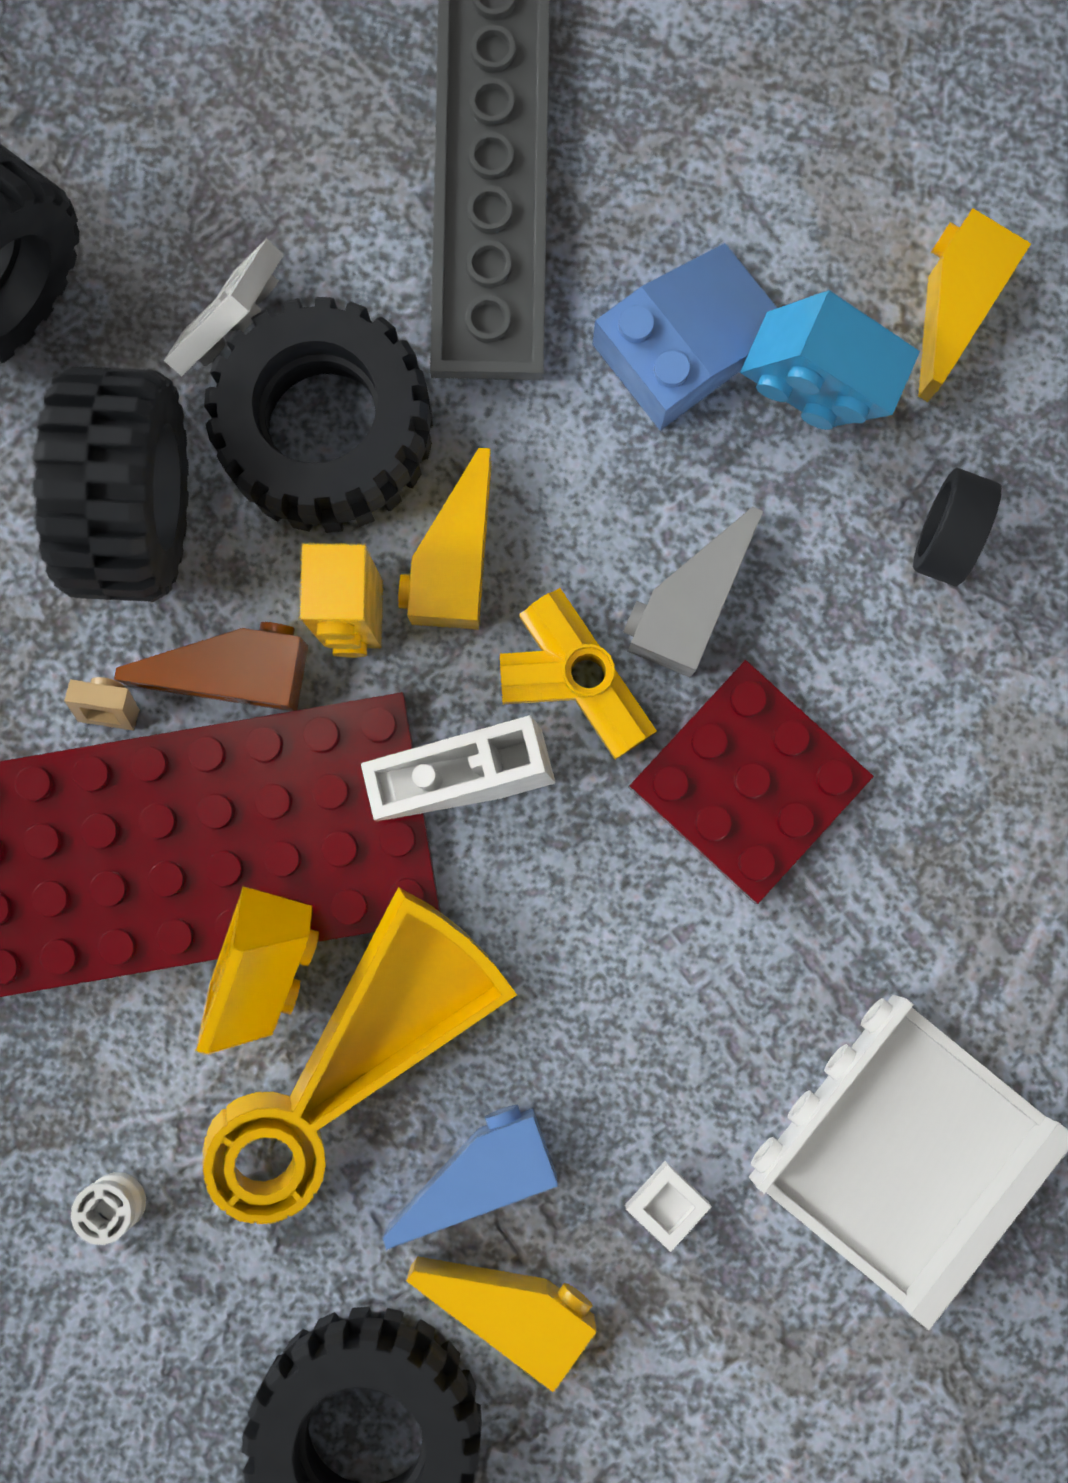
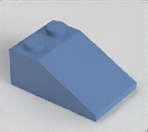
M723 243L641 286L596 319L592 345L661 431L741 371L766 313L777 309V307L727 244Z

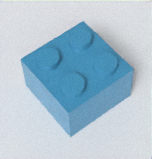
M827 290L768 311L740 373L757 383L756 389L763 396L774 401L787 402L802 412L801 418L806 423L819 429L831 430L836 426L851 423L860 424L866 420L893 415L920 351L832 291Z

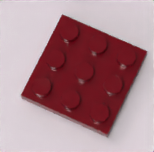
M745 660L636 777L628 788L754 904H759L874 776Z

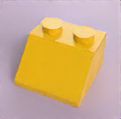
M243 886L209 983L196 1052L208 1055L271 1036L274 1033L280 1014L291 1015L301 983L300 980L294 979L299 964L310 965L319 936L318 931L310 929L311 905Z

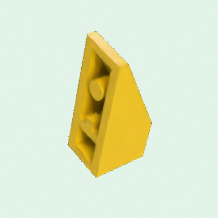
M974 208L971 209L960 227L950 222L931 251L940 259L928 276L918 393V397L926 402H929L943 385L1031 245L1030 242Z
M478 448L412 556L411 573L400 575L398 607L408 609L407 616L411 625L479 630L492 467L490 448Z
M419 1256L410 1266L406 1282L553 1393L597 1332L595 1316L590 1312V1309L593 1307L592 1303L579 1290L567 1283L558 1288L545 1278Z

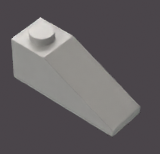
M751 507L653 590L647 605L636 601L623 633L633 636L628 652L689 678L693 675L763 513L762 510Z

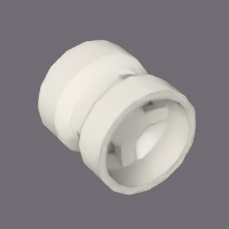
M113 1172L102 1176L95 1183L86 1187L77 1195L72 1205L71 1221L76 1233L81 1239L95 1245H106L115 1242L141 1219L146 1207V1195L143 1186L135 1177L127 1173ZM99 1213H101L104 1217L108 1218V1220L102 1218L99 1215Z

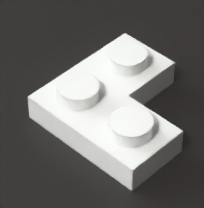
M265 239L233 271L216 299L181 333L164 361L181 376L197 361L205 367L208 366L227 344L224 336L231 329L234 332L237 329L244 332L253 322L251 317L261 312V308L258 305L277 285L279 280L272 274L284 254L268 239Z

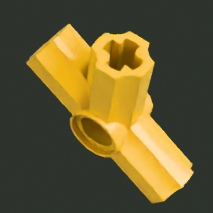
M561 588L545 594L519 614V618L541 651L500 653L503 705L575 700L615 760L657 732L616 671L611 655L599 646ZM583 660L593 661L601 667L604 680L598 686L584 688L574 681L571 675L572 668Z

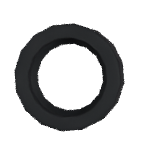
M955 468L941 486L925 520L914 554V570L917 573L953 586H958L964 582L977 562L991 532L1000 504L1002 486L993 480L960 468Z

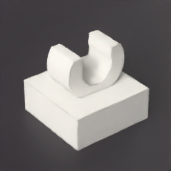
M664 1161L625 1204V1207L635 1219L671 1252L708 1212L711 1205L670 1164Z

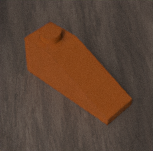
M261 622L259 630L240 628L116 667L114 679L129 687L278 710L296 711L299 705L308 645L301 637L294 636V627L273 622Z

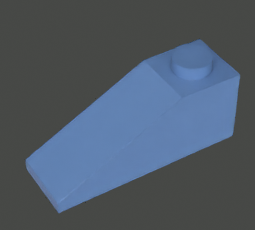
M516 1104L486 1115L487 1125L478 1128L388 1224L382 1238L386 1250L557 1187V1174L534 1109L531 1108L520 1112L519 1106Z

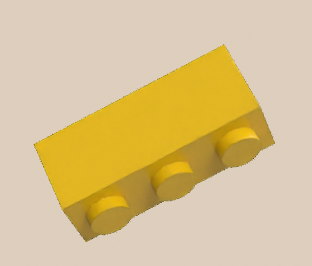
M302 544L300 619L325 648H333V655L337 657H366L368 648L382 649L383 580L366 545Z

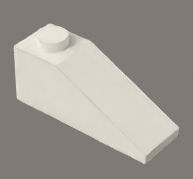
M531 715L361 763L371 811L375 821L501 799L556 783L542 729Z

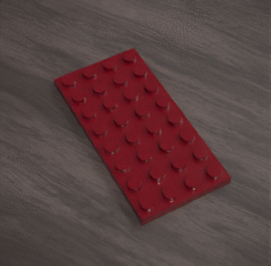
M404 693L377 696L0 761V997L217 960L243 886L311 905L310 929L319 932L317 942L375 932L398 887L441 912L425 814L420 813L375 821L361 763L413 749Z

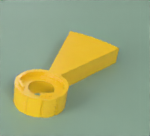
M398 887L291 1095L288 1096L276 1092H254L235 1099L226 1105V1109H222L212 1120L206 1132L207 1136L204 1139L202 1150L204 1181L212 1201L222 1211L226 1210V1214L232 1218L251 1224L254 1222L257 1224H273L285 1220L288 1216H293L304 1209L313 1199V1194L317 1193L324 1178L326 1160L320 1129L517 995L489 956L453 921L430 904ZM263 1137L275 1138L285 1143L293 1152L292 1161L287 1169L276 1178L267 1181L251 1180L243 1176L235 1165L236 1157L241 1149L253 1140Z

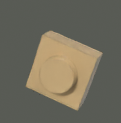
M94 677L91 679V682L70 679L64 701L78 722L135 730L140 710L129 689L122 683L104 677Z

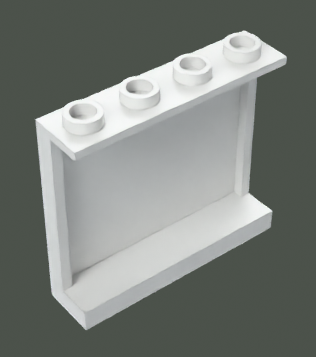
M892 995L888 1001L884 998L879 999L868 1010L861 1021V1026L865 1030L851 1047L847 1044L843 1045L830 1058L824 1069V1072L829 1076L815 1093L809 1090L796 1101L788 1114V1119L792 1122L780 1138L776 1140L774 1137H771L758 1149L751 1161V1166L755 1169L749 1178L762 1193H767L899 1302L914 1319L930 1330L1067 1153L1068 1130L1059 1122L1043 1115L912 1008L914 1004L908 999Z

